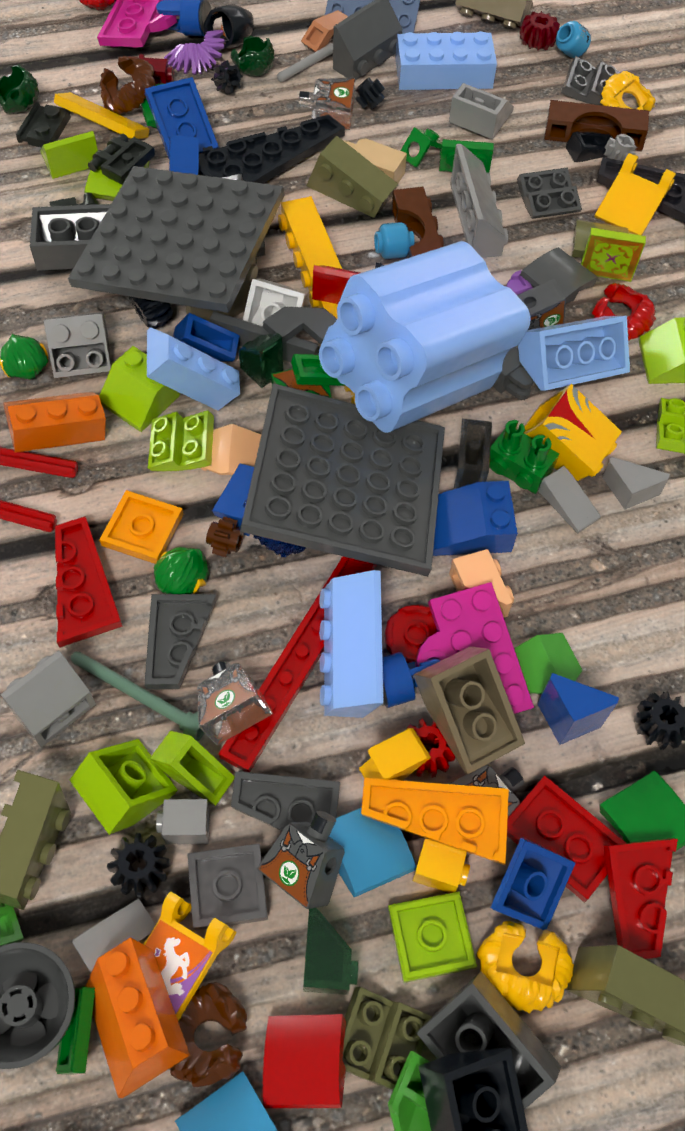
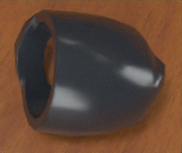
M235 4L215 7L209 12L204 22L205 35L207 31H213L214 20L222 18L221 30H223V35L228 40L223 43L225 45L224 49L243 45V39L249 37L254 31L252 13Z

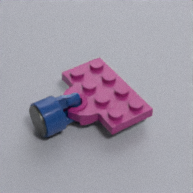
M116 0L97 39L100 46L139 48L144 47L150 32H159L165 29L175 30L183 33L185 36H205L204 22L212 10L208 0Z
M492 582L428 601L437 633L428 637L418 649L415 662L407 664L401 652L382 657V706H386V708L415 700L414 688L418 686L413 674L468 647L487 648L490 650L514 714L534 708Z

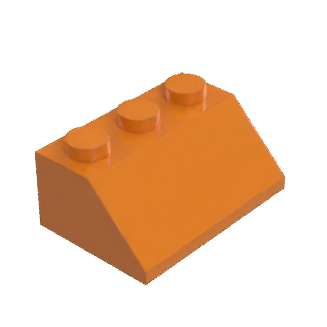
M94 392L3 402L15 453L105 440L106 417L100 397Z
M130 937L97 958L85 987L95 988L93 1017L118 1098L122 1099L190 1056L153 950Z

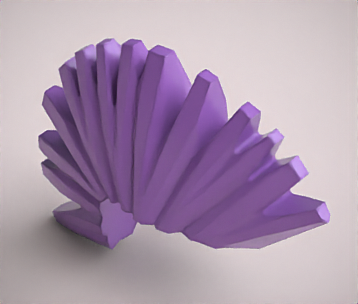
M223 30L207 31L204 36V42L200 44H179L164 59H168V65L174 69L176 68L177 71L184 67V74L188 73L191 66L193 75H196L197 71H199V74H202V67L207 72V66L212 69L211 64H217L214 58L222 57V53L218 52V50L225 47L223 44L225 40L219 38L224 34Z

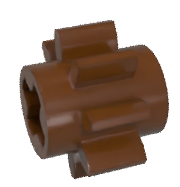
M223 517L222 520H219V523L214 521L211 523L207 532L206 543L213 547L212 554L226 558L228 554H231V551L236 553L239 551L244 533L240 532L239 527H237V520Z

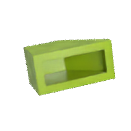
M170 731L149 758L173 780L199 797L207 799L210 804L215 806L235 779V776L192 736Z

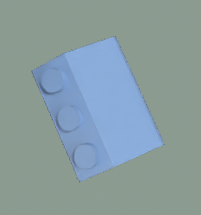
M151 327L147 330L148 378L217 411L240 395L238 370L168 334Z

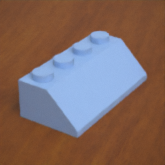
M603 316L527 330L518 345L519 361L541 391L629 373L627 316Z
M379 570L332 578L320 592L319 604L320 608H324V620L321 621L319 631L320 639L324 640V652L320 656V672L324 673V685L320 689V704L324 706V716L364 718L383 704L381 571Z

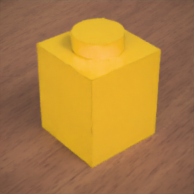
M425 838L412 881L447 893H454L458 885L465 886L468 878L470 865L464 863L467 852Z

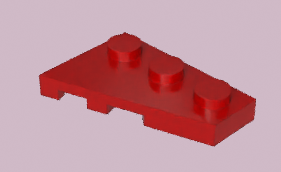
M675 838L604 846L617 945L644 959L661 957L667 917L665 909L667 888L671 886L673 872L670 871L672 854L676 852L678 839Z

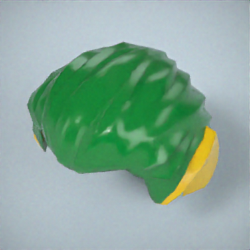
M12 334L0 351V366L8 377L31 380L48 363L46 348L42 343L31 337Z
M178 547L164 552L154 565L155 584L163 594H195L200 587L206 586L209 577L208 563L203 551L194 548Z

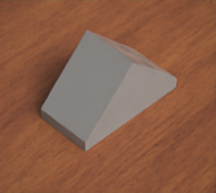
M610 457L602 478L624 510L659 496L670 474Z

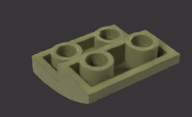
M355 987L345 1015L346 1030L342 1061L346 1067V1072L393 1091L410 1051H414L421 1056L424 1042L417 1035V1031L432 1016L401 1002H393L362 987Z

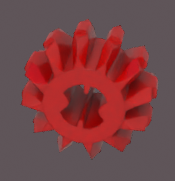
M423 718L419 720L418 728L409 724L406 730L413 728L424 747L425 744L432 746L430 752H428L431 758L417 769L416 775L421 777L424 770H428L431 778H434L437 775V768L447 772L450 767L448 762L454 761L456 757L434 720L431 726H427Z

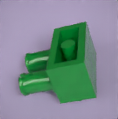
M511 420L506 423L505 429L491 446L489 468L496 474L503 475L514 481L520 488L537 494L542 480L553 472L559 453L550 449L552 444L549 438L543 444L544 435H537L531 438L524 434L525 426L523 423L519 425L517 430L519 421Z

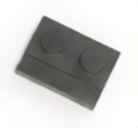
M36 102L16 133L17 141L19 143L27 141L28 145L41 148L44 144L57 141L71 118L69 110L47 104L43 107Z

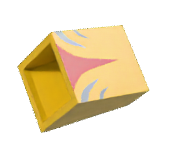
M570 384L539 405L525 424L524 434L531 438L537 435H544L543 444L549 438L552 444L550 449L559 453L554 469L558 470L565 466L575 480L579 481L587 476H595L603 468V459L617 447L615 441L622 431L578 389Z

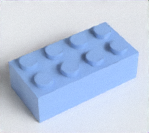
M408 32L397 34L395 61L399 90L459 89L463 83L477 89H493L497 60L491 32Z

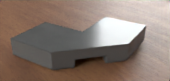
M283 307L263 321V328L281 344L302 330L322 344L328 327L333 325L337 319L325 308Z

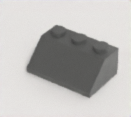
M374 0L334 26L333 69L347 79H355L354 81H356L396 54L397 34H402L403 29L389 0Z
M111 204L32 207L30 249L37 271L73 269Z
M482 971L462 987L417 1031V1035L437 1059L453 1053L510 1048L524 1110L556 1083L561 1069L559 1062Z

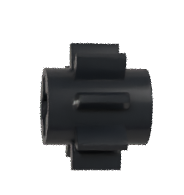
M227 60L221 62V66L218 65L213 68L215 74L211 80L214 81L217 91L225 89V93L228 95L233 93L234 90L241 88L239 82L243 75L240 74L237 64L230 66Z
M368 77L356 88V92L359 95L355 99L363 109L368 106L372 110L385 98L381 93L385 88L378 79L372 81Z

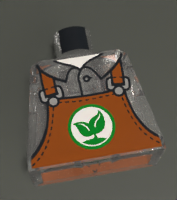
M356 78L317 79L314 92L300 91L299 107L312 108V119L329 114L343 125L345 129L350 130L355 101Z
M219 662L215 664L212 668L213 676L201 682L197 687L199 727L216 745L273 714L256 683L239 663L230 665L228 662Z

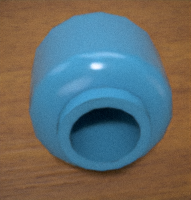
M569 21L562 25L556 36L558 49L570 58L582 56L587 51L591 42L590 32L577 21Z
M402 222L382 224L374 234L375 251L377 254L380 253L386 260L405 258L409 254V247L415 243L413 231H409L407 225Z

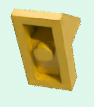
M409 728L371 747L368 750L371 758L359 767V770L364 778L403 781L429 760L431 756L415 730Z

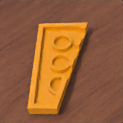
M364 778L362 816L503 865L506 863L509 789Z

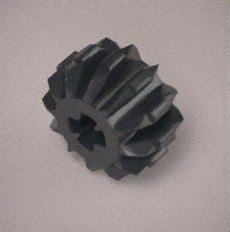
M129 296L136 314H138L141 321L147 327L161 328L172 319L173 310L170 307V303Z
M668 691L663 692L660 697L654 692L648 696L647 701H641L637 706L639 712L634 716V722L641 725L637 729V735L646 734L648 736L646 740L647 745H651L656 741L660 750L666 749L668 744L674 749L678 748L682 741H685V707L680 705L681 696L672 700Z
M136 833L134 843L131 844L126 837H122L121 844L124 849L122 851L117 848L111 849V855L117 860L108 863L107 869L109 872L115 873L110 879L111 883L114 886L122 884L120 890L122 894L128 895L134 888L135 895L141 898L146 886H148L152 893L157 891V886L154 883L155 879L161 882L167 880L166 873L161 869L170 867L171 862L169 858L163 857L167 852L165 845L156 846L157 839L155 836L150 835L144 842L142 834ZM143 858L146 866L142 870L137 867L138 871L135 872L132 864L136 860L140 863V859Z

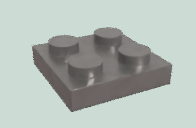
M260 843L187 853L194 931L207 929L214 918L228 926L268 920L263 874L257 870L262 861Z

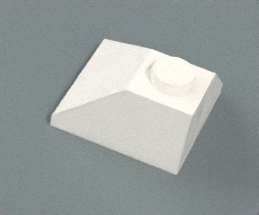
M252 279L243 320L263 326L265 319L283 307H303L306 294L265 279Z

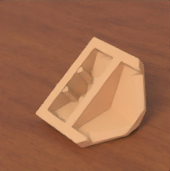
M235 424L214 429L212 464L201 469L204 471L209 470L219 475H233L240 463L254 467L261 434Z

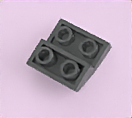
M575 56L570 64L561 92L585 103L602 105L600 101L603 99L601 93L606 85L605 81L612 75L621 72L617 71L612 65H607L600 61L597 67H594L588 61Z
M568 167L519 174L517 182L520 193L532 219L581 212L582 207L577 186H572Z
M559 247L538 257L520 273V276L527 280L533 288L555 279L566 299V303L574 301L579 291L594 286L598 279L595 274Z

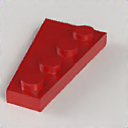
M86 516L56 525L57 644L61 648L123 626Z

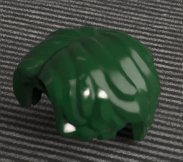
M250 35L245 37L241 51L237 53L236 49L232 50V62L238 65L237 68L243 74L253 77L267 74L274 62V49L270 39L266 38V41H263L257 36Z
M13 65L11 67L12 73L7 75V77L3 75L0 78V104L4 112L9 114L26 112L34 105L39 96L38 83L36 78L32 76V73L28 72L21 65Z

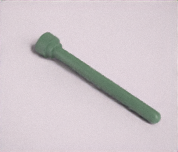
M79 651L72 653V663L180 725L179 729L183 731V734L190 735L196 741H199L206 733L210 721L201 725L200 720L203 717L201 713H185Z

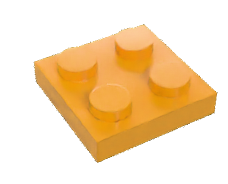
M126 490L99 539L101 546L156 564L161 555L166 551L184 515L183 509Z

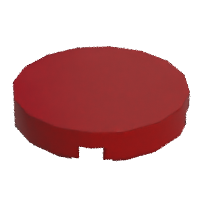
M422 605L404 606L389 618L384 638L386 648L390 654L401 652L407 664L416 661L418 649L428 637L437 633L430 608Z

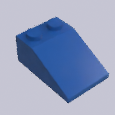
M509 481L477 482L438 495L433 556L472 554L488 549L490 553L512 552L518 533Z

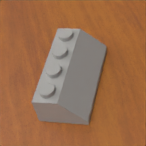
M456 144L450 186L466 242L482 258L502 256L504 245L508 243V232L502 226V212L496 206V193L490 187V174L486 173L484 164L478 157L462 144Z

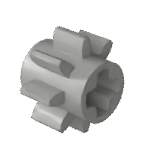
M620 134L615 139L609 138L604 147L606 149L604 155L607 156L606 158L624 161L628 153L636 155L634 151L637 147L630 136Z

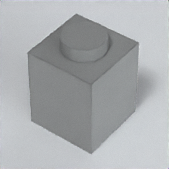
M207 799L164 800L163 811L157 812L156 830L157 833H162L165 844H209L210 807Z

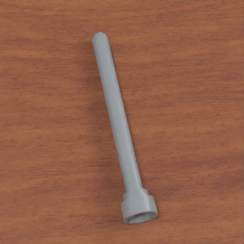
M333 42L279 72L277 79L280 82H284L333 54Z

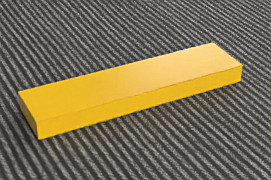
M71 92L55 94L54 103L114 132L125 134L130 139L133 137L144 139L149 135L150 128Z

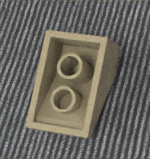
M468 647L413 674L427 710L465 774H470L525 744L489 649Z

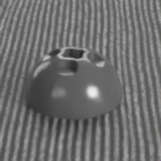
M17 942L0 947V1069L21 1068L41 1060L61 1042L72 1022L76 994L71 973L60 957L50 949L38 944ZM31 996L32 1008H30V1000L28 999ZM23 1016H26L25 1018H23V1019H18V1021L15 1022V1020H16L17 1018H21V1017H23Z

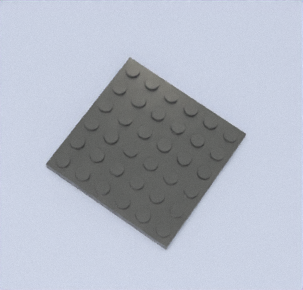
M133 166L69 275V283L71 287L229 313L285 196L283 186Z
M273 383L240 532L428 577L432 570L445 427L417 420L394 431L385 433L379 430L372 421L364 419L358 412L356 404Z

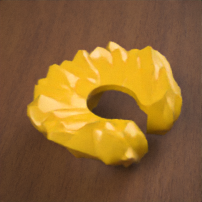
M623 71L612 75L605 81L606 85L601 93L603 99L600 103L602 105L632 109L622 99L624 93H630L637 99L638 110L650 112L655 107V98L652 96L650 89H646L641 84L638 76L628 71Z
M503 921L501 925L494 928V932L482 942L477 951V958L481 961L480 971L483 972L514 1009L518 1011L524 1010L530 1014L533 1010L542 1011L545 1007L552 1008L554 1002L558 1003L562 999L564 990L568 988V983L571 982L574 964L568 954L567 945L555 932H550L547 929L543 930L537 941L541 967L535 975L523 976L513 967L512 955L526 937V929L522 923Z

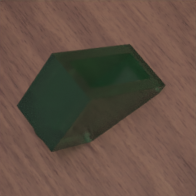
M279 333L260 335L254 340L245 343L239 349L240 368L261 388L272 382L271 374L283 371L282 336Z
M317 908L309 909L303 992L348 995L350 985H357L358 961L351 960L352 949Z

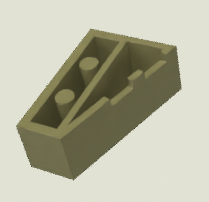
M336 136L320 153L306 186L375 218L391 199L393 190H396L398 183Z
M17 770L13 781L20 783L13 804H5L1 813L2 816L8 818L0 834V903L24 910L28 900H33L39 890L41 882L39 876L44 865H49L56 851L55 841L59 832H63L67 828L71 818V811L59 782Z
M619 945L578 947L574 961L573 976L571 982L568 983L566 991L630 1018V1021L639 1026L660 1031L663 1033L662 1037L667 1041L685 1046V980Z

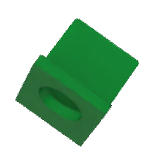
M414 127L400 151L407 153L406 161L417 168L429 147L433 146L441 149L442 142L438 139L440 136L433 130L427 128L424 131ZM417 142L420 146V151L417 156L411 157L409 148L411 144Z

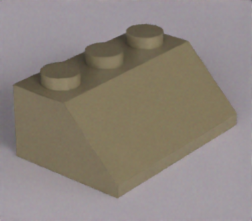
M456 0L455 5L460 10V14L472 17L473 14L482 16L481 20L494 23L497 20L503 22L502 25L504 27L515 29L516 26L521 27L525 15L530 14L533 2L532 0Z

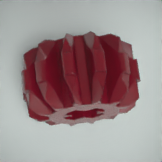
M542 11L525 15L520 27L522 44L528 45L529 49L536 48L537 51L539 49L548 50L549 47H553L558 30L560 29L557 18L551 17L550 13L544 14Z

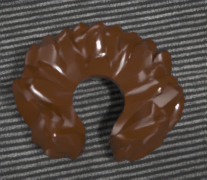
M131 56L118 57L120 69L133 78V82L123 85L120 90H118V78L114 72L104 68L99 85L104 108L119 115L122 113L128 114L129 111L133 112L134 109L140 108V104L144 103V99H146L145 88L156 86L153 78L154 69L144 59Z
M210 982L199 990L197 989L178 1021L190 1056L171 1067L170 1073L171 1076L178 1080L191 1082L193 1087L212 1085L222 1079L229 1080L241 1067L240 1060L243 1053L238 1048L226 1044L214 1051H203L197 1047L194 1041L196 1029L207 1021L218 1022L222 1027L230 1030L232 1036L247 1029V1014L240 1000L233 996L225 985L217 982Z

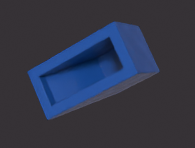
M188 313L175 326L173 337L221 362H232L236 358L240 335Z

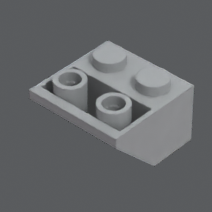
M463 83L452 97L449 122L493 139L513 112L514 106L508 100Z
M104 311L52 317L43 320L54 378L110 371L111 358Z
M59 650L52 656H46L41 659L35 669L24 677L12 681L6 691L1 694L15 717L41 748L96 705L89 689Z

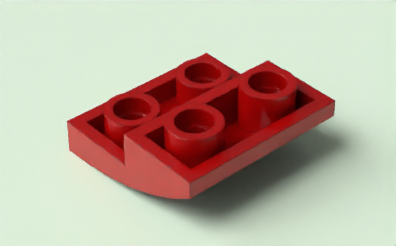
M343 1014L268 1017L263 1062V1106L265 1108H342L346 1067L342 1061L346 1020Z

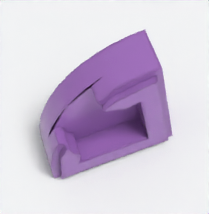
M522 270L515 272L506 286L516 295L533 288L527 280L520 276Z

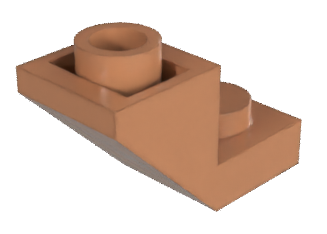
M337 10L313 20L301 42L314 52L327 46L333 37L334 26L348 16Z

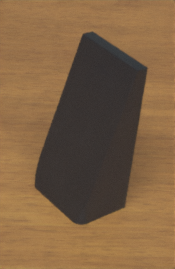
M573 132L566 144V149L574 162L607 157L604 155L606 151L604 147L612 136L609 134Z

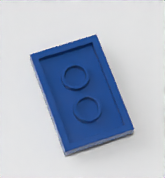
M193 77L145 88V96L168 158L171 134L199 137V153H203V148L212 146L213 149L219 148Z

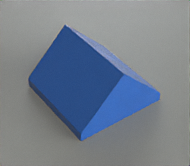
M552 673L537 704L559 745L601 728L617 705L619 697Z
M524 837L520 838L490 908L542 930L547 929L575 866V862Z

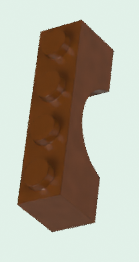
M550 100L544 140L568 142L573 132L609 134L613 139L617 135L626 134L634 140V145L637 147L635 150L642 151L648 133L649 111Z
M424 186L393 190L391 210L395 223L402 222L406 224L408 230L413 231L420 239L418 243L409 247L408 258L444 247L443 237L441 234L438 235L437 217L435 215L432 216L431 198L426 196Z

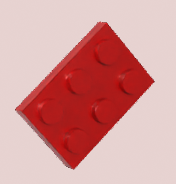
M545 775L507 819V837L517 845L520 838L524 837L575 862L566 887L584 903L608 875L604 846L626 843Z

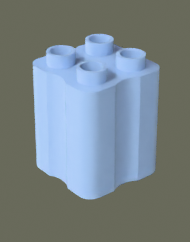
M460 241L351 276L337 306L338 318L333 325L328 327L320 346L319 360L326 374L337 378L341 384L346 385L355 394V404L360 415L367 421H372L382 432L389 433L490 389L502 372L503 360L507 352L511 348L518 346L527 332L531 321L530 313L527 306L509 287L503 286L491 275L485 260L467 242Z

